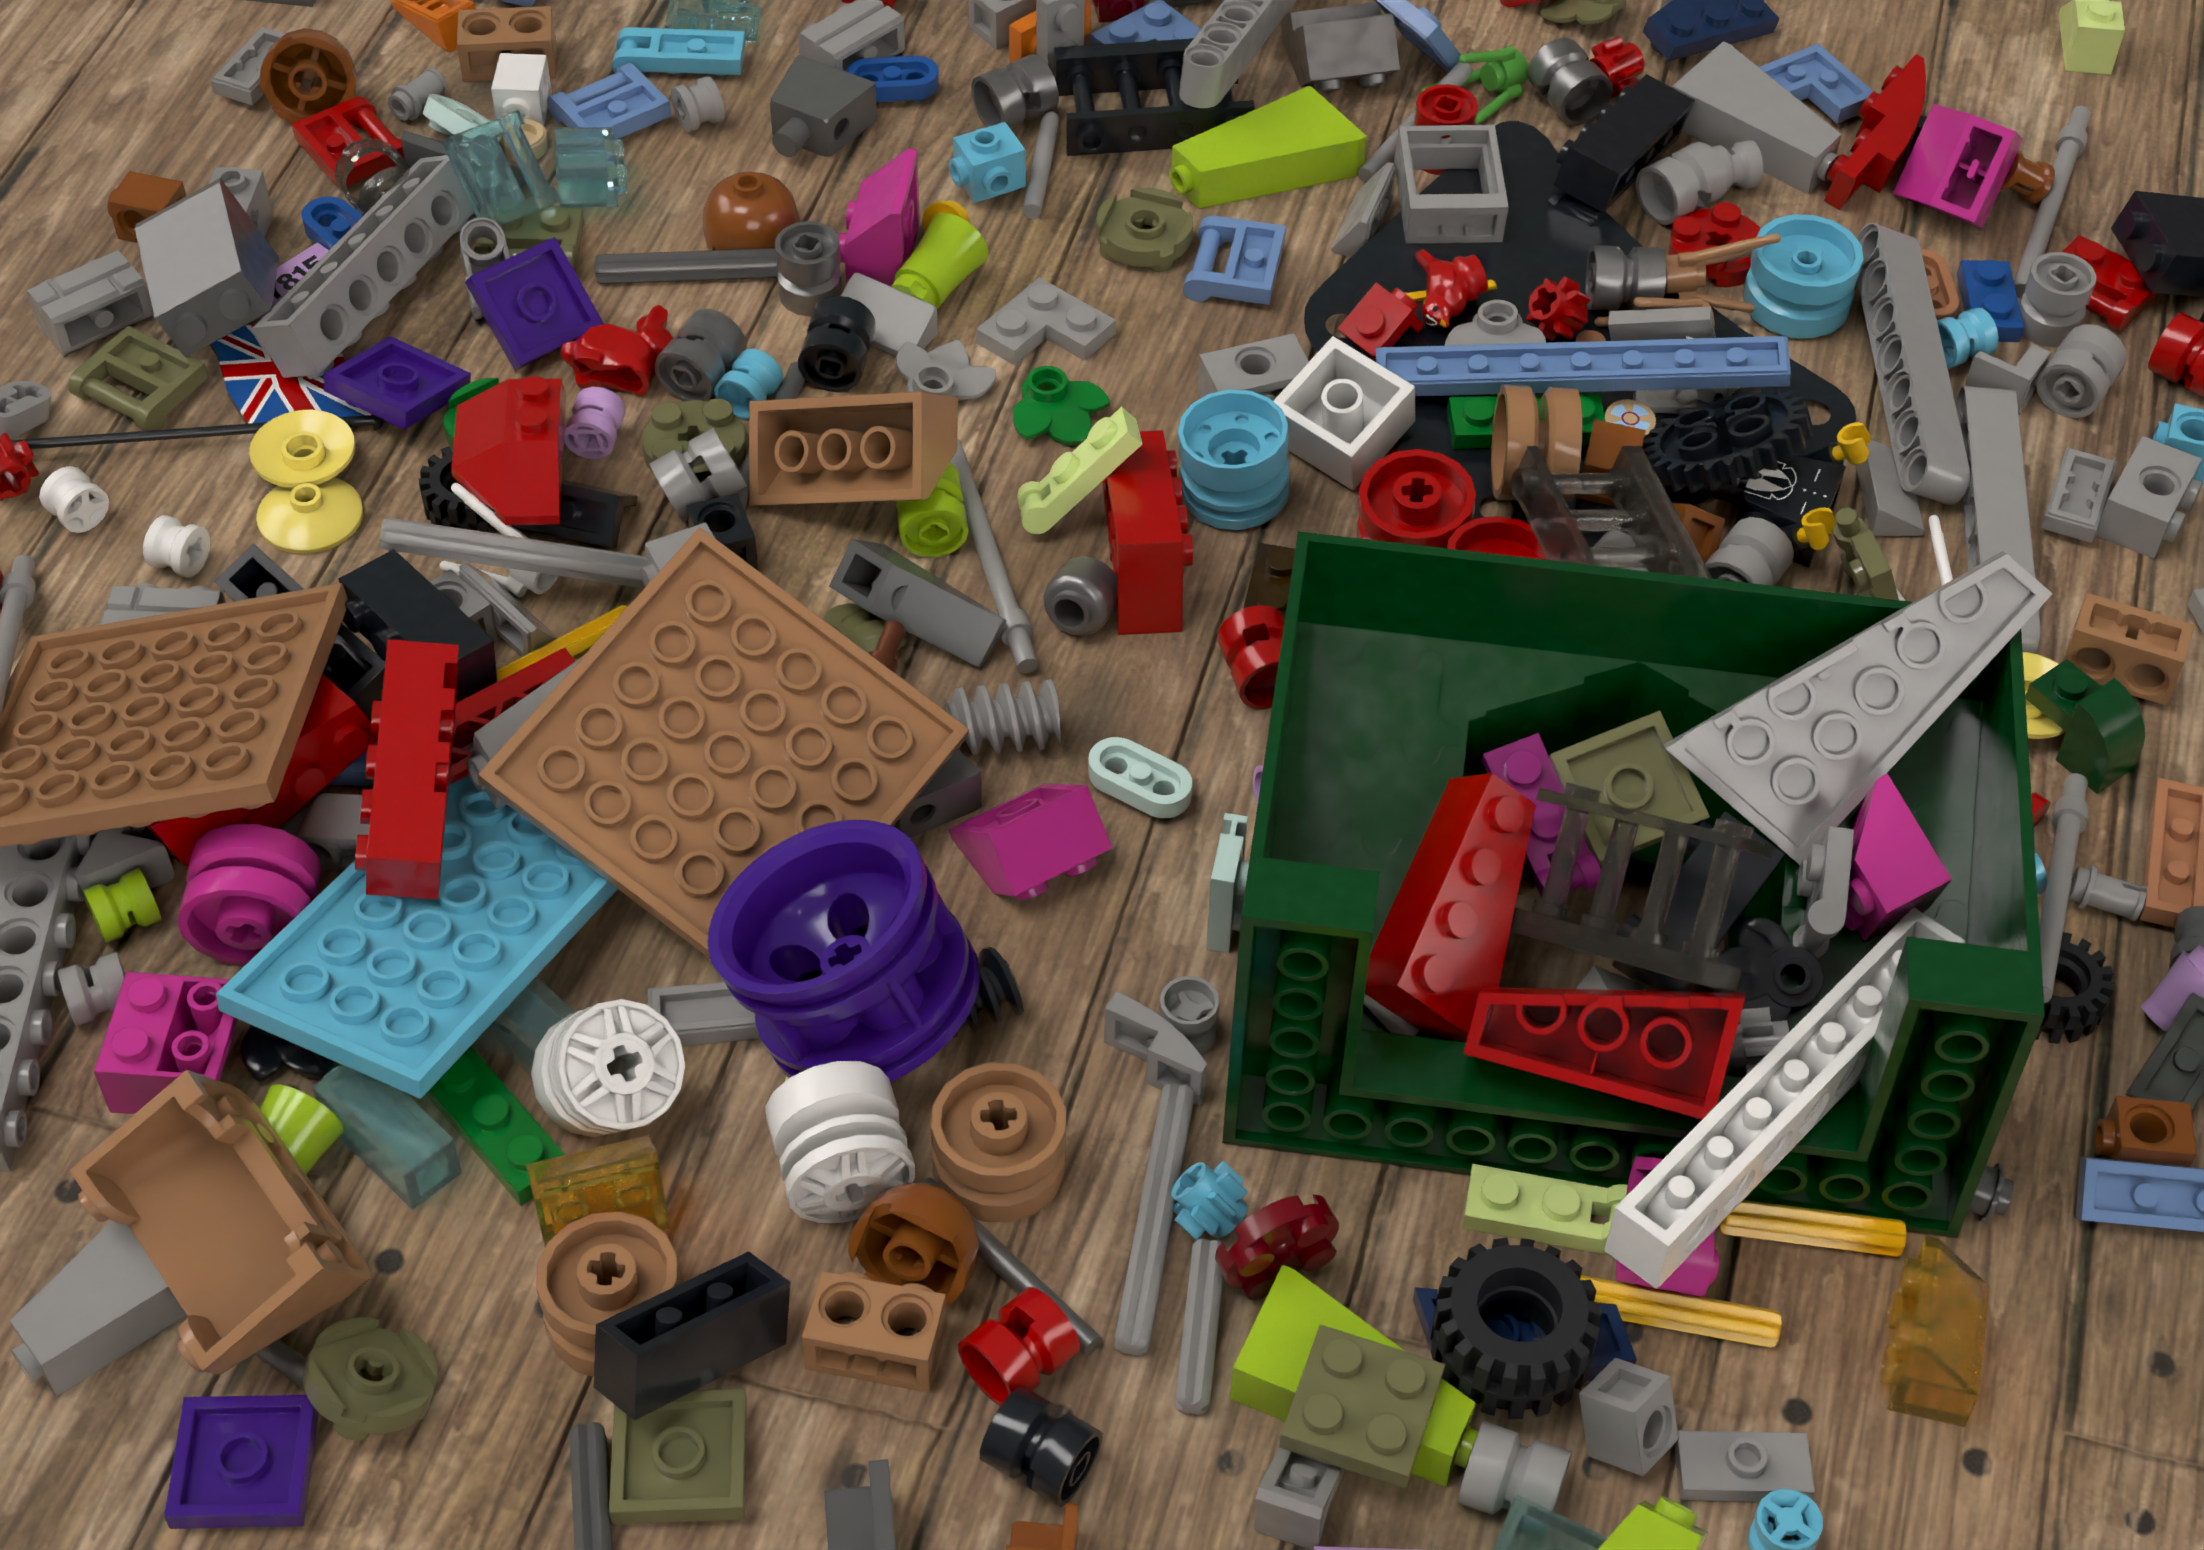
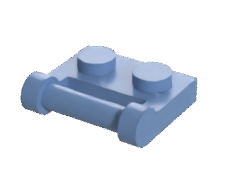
M632 63L617 67L615 74L573 92L565 94L561 91L547 98L548 108L555 121L558 123L563 122L590 151L671 116L670 101Z
M1221 216L1204 217L1201 220L1197 233L1200 244L1194 267L1186 275L1183 285L1185 296L1196 302H1203L1212 296L1270 305L1285 243L1286 226ZM1224 242L1232 243L1225 273L1212 272L1218 247Z

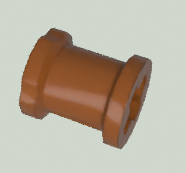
M2018 150L2013 161L2014 163H2012L2000 190L2009 188L2020 193L2023 200L2038 203L2050 192L2051 185L2055 179V170L2052 165L2046 162L2039 161L2035 163L2024 158L2022 151Z

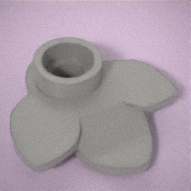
M1491 300L1479 307L1478 313L1474 316L1472 322L1454 327L1445 341V346L1546 343V338L1539 328L1523 323L1515 305L1505 300Z
M957 339L941 345L929 353L913 343L905 342L896 356L897 370L908 381L907 392L923 391L958 397V400L976 399L991 389L996 378V370L985 366L970 367L963 343Z

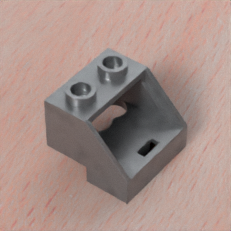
M1376 2L1290 12L1281 21L1284 47L1300 87L1314 85L1318 93L1342 89V81L1359 79L1360 87L1376 86L1387 83L1386 76L1400 70L1393 14L1381 15L1380 7Z

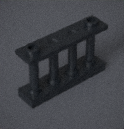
M1194 38L1054 48V78L1059 96L1073 95L1076 107L1075 113H1066L1067 156L1172 149L1173 145L1255 110L1254 101L1234 102L1231 88L1220 103L1210 108L1192 107L1180 99L1179 89L1184 52ZM1166 89L1169 106L1141 107L1138 91ZM1120 92L1123 109L1095 111L1092 94Z

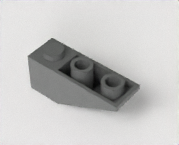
M852 539L829 587L868 612L886 621H897L903 624L906 631L979 668H983L1007 621L885 544Z

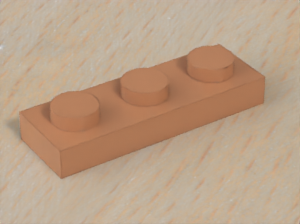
M2157 778L2151 796L2143 885L2147 887V894L2139 920L2174 928L2175 920L2180 912L2190 907L2204 906V787Z

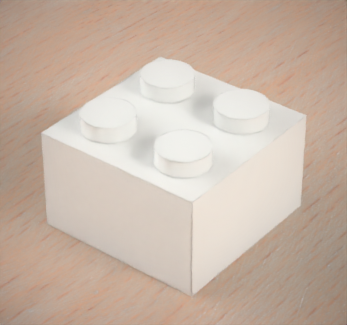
M1334 336L1331 337L1273 401L1283 410L1288 423L1289 451L1352 491L1360 484L1363 475L1377 460L1383 458L1415 422V386Z

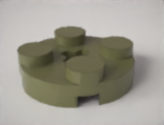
M1137 188L1131 189L1130 197L1116 201V194L1108 198L1098 210L1096 236L1100 244V254L1104 259L1119 261L1132 266L1148 267L1155 272H1164L1174 266L1175 259L1182 256L1189 249L1193 238V216L1191 212L1188 214L1182 209L1183 201L1176 195L1160 189ZM1144 225L1152 226L1151 229H1141Z
M717 398L709 401L662 402L656 405L651 410V420L645 425L642 433L644 460L647 467L652 471L649 463L674 449L681 453L688 451V441L714 427L734 463L737 462L738 468L745 459L746 438L743 423L733 413L732 404L724 399ZM706 463L693 468L700 482L705 481L712 475Z
M357 1317L336 1322L324 1329L317 1337L303 1370V1386L310 1403L322 1416L333 1422V1428L340 1436L350 1440H362L370 1434L397 1432L413 1425L428 1413L434 1395L438 1365L430 1347L414 1332L401 1326L399 1334H396L390 1330L378 1328L381 1319ZM361 1369H365L371 1376L383 1375L384 1377L381 1381H369L362 1378L359 1373Z

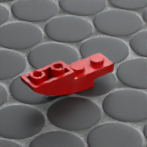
M1915 54L1904 68L1896 65L1885 79L1881 87L1883 91L1880 94L1873 91L1863 103L1858 113V116L1863 118V121L1855 136L1857 139L1850 150L1852 154L1849 157L1842 154L1833 164L1827 175V179L1832 184L1824 201L1838 210L1847 203L1863 183L1880 193L1896 170L1917 127L1925 99L1924 58L1918 54Z

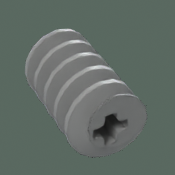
M1043 679L1039 695L1037 696L1029 681H1021L1017 697L1013 696L1007 683H999L995 699H991L985 685H977L973 701H969L964 688L961 686L955 687L950 703H947L944 698V710L970 729L964 741L967 742L973 756L979 755L983 739L989 740L995 754L1001 753L1005 737L1011 738L1017 752L1023 751L1027 735H1033L1039 750L1045 749L1049 733H1055L1059 744H1061L1058 696L1052 679Z

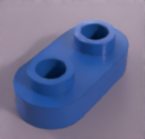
M923 56L864 58L851 63L846 69L848 73L876 83V103L907 100L922 101L934 95L939 88L938 66L933 60Z
M331 196L312 200L303 208L301 213L307 237L314 243L318 242L328 250L363 217L345 200Z

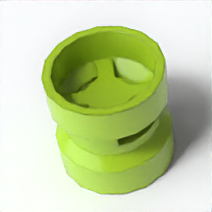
M139 867L121 874L116 884L105 886L98 883L82 890L95 924L105 943L123 937L125 930L134 924L147 927L162 921L155 899Z

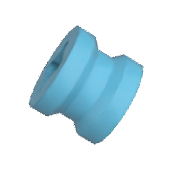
M1779 1489L1770 1492L1761 1499L1756 1510L1755 1518L1748 1532L1749 1549L1814 1550L1823 1530V1516L1817 1504L1810 1497L1797 1490ZM1785 1535L1792 1536V1540L1782 1539L1785 1537Z

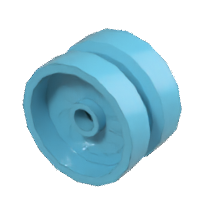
M1792 214L1772 220L1760 229L1757 237L1778 233L1781 236V240L1778 243L1752 250L1750 258L1751 267L1747 273L1743 290L1744 302L1752 303L1755 307L1754 311L1749 314L1754 321L1769 331L1790 338L1812 339L1833 333L1845 324L1851 311L1855 295L1854 287L1859 279L1864 260L1862 245L1853 233L1842 225L1816 215Z

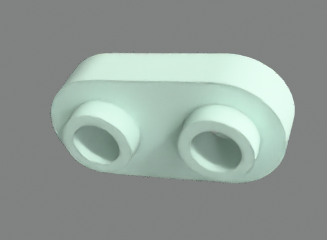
M429 94L423 114L430 119L429 126L447 135H456L459 137L457 144L474 153L485 154L486 149H497L503 133L501 127L458 101L441 95Z
M1122 737L1103 739L1097 742L1090 750L1088 776L1091 783L1097 789L1158 818L1175 817L1189 807L1192 797V777L1182 765ZM1112 771H1119V772H1122V773H1121V774H1116V773H1114V772H1112Z

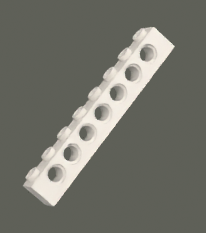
M1913 907L1615 1207L1604 1251L1655 1289H1658L1860 1079L1907 936L1965 943V940Z

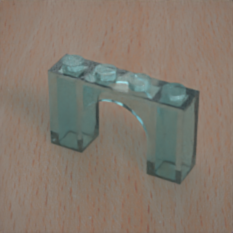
M535 977L479 1036L471 1047L476 1052H489L508 1058L532 1078L531 1071L535 1050L550 1027L568 1015L575 1013V1011ZM344 1065L331 1069L323 1077L322 1081L312 1087L315 1099L329 1108L342 1122L344 1132L339 1139L412 1210L461 1174L454 1139L414 1102L412 1095Z

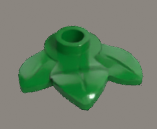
M1040 366L1028 374L1027 379L1022 385V400L1013 408V424L1019 436L1025 440L1034 439L1047 432L1054 441L1063 445H1080L1087 439L1091 430L1089 413L1105 409L1110 405V400L1106 393L1094 383L1089 381H1069L1061 369L1054 366Z

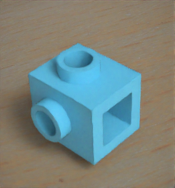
M1006 122L953 137L954 158L949 160L950 174L957 187L962 186L973 203L1026 187V150Z

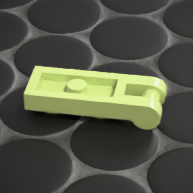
M1121 406L1110 418L1104 417L1091 428L1087 439L1073 452L1062 454L1052 465L1050 473L1040 482H1027L1019 488L1017 498L1019 508L1021 509L1022 524L1027 532L1038 535L1048 531L1142 445L1136 418Z
M1472 1164L1462 1228L1518 1239L1526 1238L1535 1240V1242L1609 1255L1604 1250L1614 1210L1626 1197L1628 1185L1618 1184L1604 1188ZM1591 1215L1607 1217L1609 1222L1605 1224L1590 1222Z

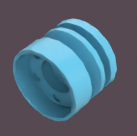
M1229 389L1210 393L1192 403L1181 416L1178 428L1179 457L1182 463L1180 470L1182 496L1187 509L1199 521L1218 529H1247L1260 526L1276 517L1288 502L1290 491V463L1287 458L1289 452V431L1283 410L1270 398L1247 390Z

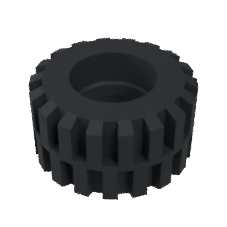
M1507 1237L1493 1239L1492 1249L1487 1250L1479 1243L1468 1249L1467 1260L1458 1256L1450 1265L1448 1276H1443L1440 1283L1430 1340H1433L1431 1348L1433 1360L1445 1364L1443 1379L1451 1385L1457 1384L1459 1386L1458 1390L1471 1400L1475 1399L1481 1402V1412L1495 1416L1496 1408L1508 1410V1419H1523L1524 1411L1532 1409L1536 1417L1550 1413L1552 1401L1561 1407L1572 1399L1574 1388L1580 1390L1587 1378L1600 1330V1303L1594 1302L1596 1289L1591 1279L1580 1280L1583 1268L1573 1259L1566 1263L1561 1261V1250L1551 1245H1548L1545 1251L1534 1248L1535 1240L1521 1238L1520 1245H1509ZM1501 1314L1518 1315L1534 1322L1542 1329L1546 1336L1529 1342L1509 1340L1493 1332L1485 1324L1484 1320Z

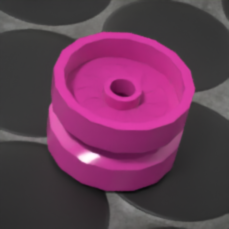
M230 824L208 831L195 842L186 876L187 885L182 896L177 919L182 937L197 951L217 961L244 967L317 897L322 874L318 855L303 840L290 833L260 824Z

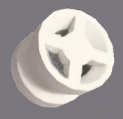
M68 466L58 469L44 481L40 489L39 498L42 506L52 515L58 516L59 522L70 532L81 533L89 531L104 519L108 511L109 499L107 494L99 486L91 483L90 478L78 467Z
M161 515L154 520L145 535L143 543V556L146 563L156 568L170 566L177 575L186 578H192L199 573L208 558L210 550L209 532L204 527L195 524H189L184 527L177 518L168 515Z

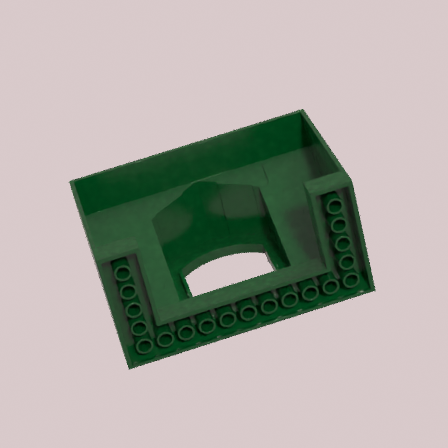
M1298 531L1241 914L1222 1143L1468 1175L1471 1174L1472 1164L1604 1188L1618 1184L1628 1185L1630 1172L1636 1157L1664 1159L1702 1119L1463 1054L1465 1042L1433 1039L1420 1031L1415 1036L1390 1033L1364 1005L1370 953L1449 779L1487 774L1482 763L1484 753L1539 733L1550 757V754L1657 711L1661 712L1674 739L1913 602ZM2021 629L1887 772L1952 878L1951 882L1929 909L1922 913L1965 940V943L1907 936L1860 1079L1744 1200L1896 1219L1903 1221L1906 1225V1231L1955 1238L1959 1236L2045 1016ZM1688 769L1710 816L1707 823L1714 826L1726 811L1785 853ZM1862 801L1837 827L1851 829L1855 812ZM1698 827L1601 865L1600 869L1602 872L1626 875L1655 884L1668 867L1677 873L1691 856L1683 848ZM1567 852L1549 859L1555 871L1572 865ZM1785 853L1777 869L1740 918H1768L1781 925L1791 941L1794 932L1804 925L1807 897L1797 895L1800 865L1787 853ZM1525 861L1521 880L1532 877ZM1737 922L1724 937V950L1739 946ZM1844 924L1839 933L1830 938L1828 949L1819 960L1824 972L1822 989L1811 1003L1791 1009L1787 1018L1789 1032L1891 929L1865 942L1857 929L1851 931ZM1790 965L1782 970L1781 980L1785 986L1797 988L1804 983L1805 974L1800 967ZM1727 1065L1718 1103L1746 1076L1745 1070L1729 1071Z

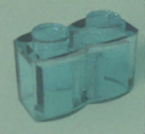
M554 127V159L559 206L618 207V194H627L626 164H624L623 140L614 139L612 127Z

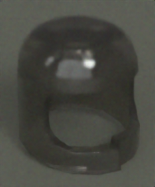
M363 139L351 143L341 151L343 154L336 164L335 180L342 194L364 216L386 192L407 178L411 167L392 145L378 139ZM374 151L390 156L397 166L386 168L374 174L364 184L359 192L358 199L349 195L346 181L348 174L355 166L354 162L363 155Z

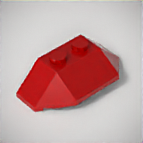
M529 376L523 379H507L457 405L452 477L480 502L495 510V516L505 525L560 524L566 391L561 378L544 379L539 376Z

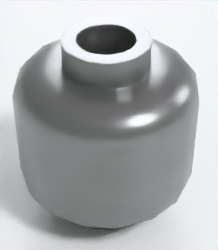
M1081 556L1067 561L1047 584L1043 595L1044 609L1049 619L1059 629L1071 635L1086 636L1097 632L1106 624L1117 609L1116 573L1106 563L1093 557Z

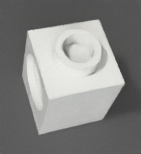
M500 53L491 87L498 126H505L509 122L518 119H531L544 126L548 112L547 98L552 95L547 55Z

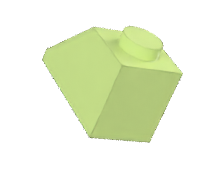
M2072 0L2059 11L2065 71L2111 75L2125 33L2121 2L2109 0Z

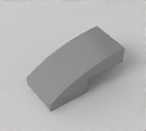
M1116 991L1105 1007L1104 1043L1147 1061V1084L1160 1090L1167 1083L1171 1082L1190 1086L1194 1091L1193 1104L1200 1107L1205 1098L1207 1063L1200 1053L1181 1032L1160 1015L1136 1000Z

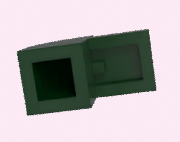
M2066 659L2029 684L2025 699L2066 731L2056 761L2072 774L2078 773L2086 777L2088 781L2087 786L2096 794H2099L2135 768L2145 742V725L2134 698L2116 678L2101 686Z

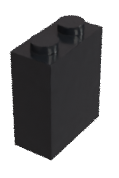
M2134 191L2111 226V230L2152 293L2204 297V198Z

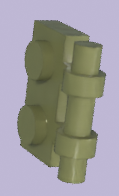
M1842 508L1836 513V524L1834 525L1833 532L1837 545L1843 549L1841 554L1843 569L1859 589V592H1856L1858 596L1899 600L1892 570L1872 530H1868L1865 522L1857 517L1854 509Z

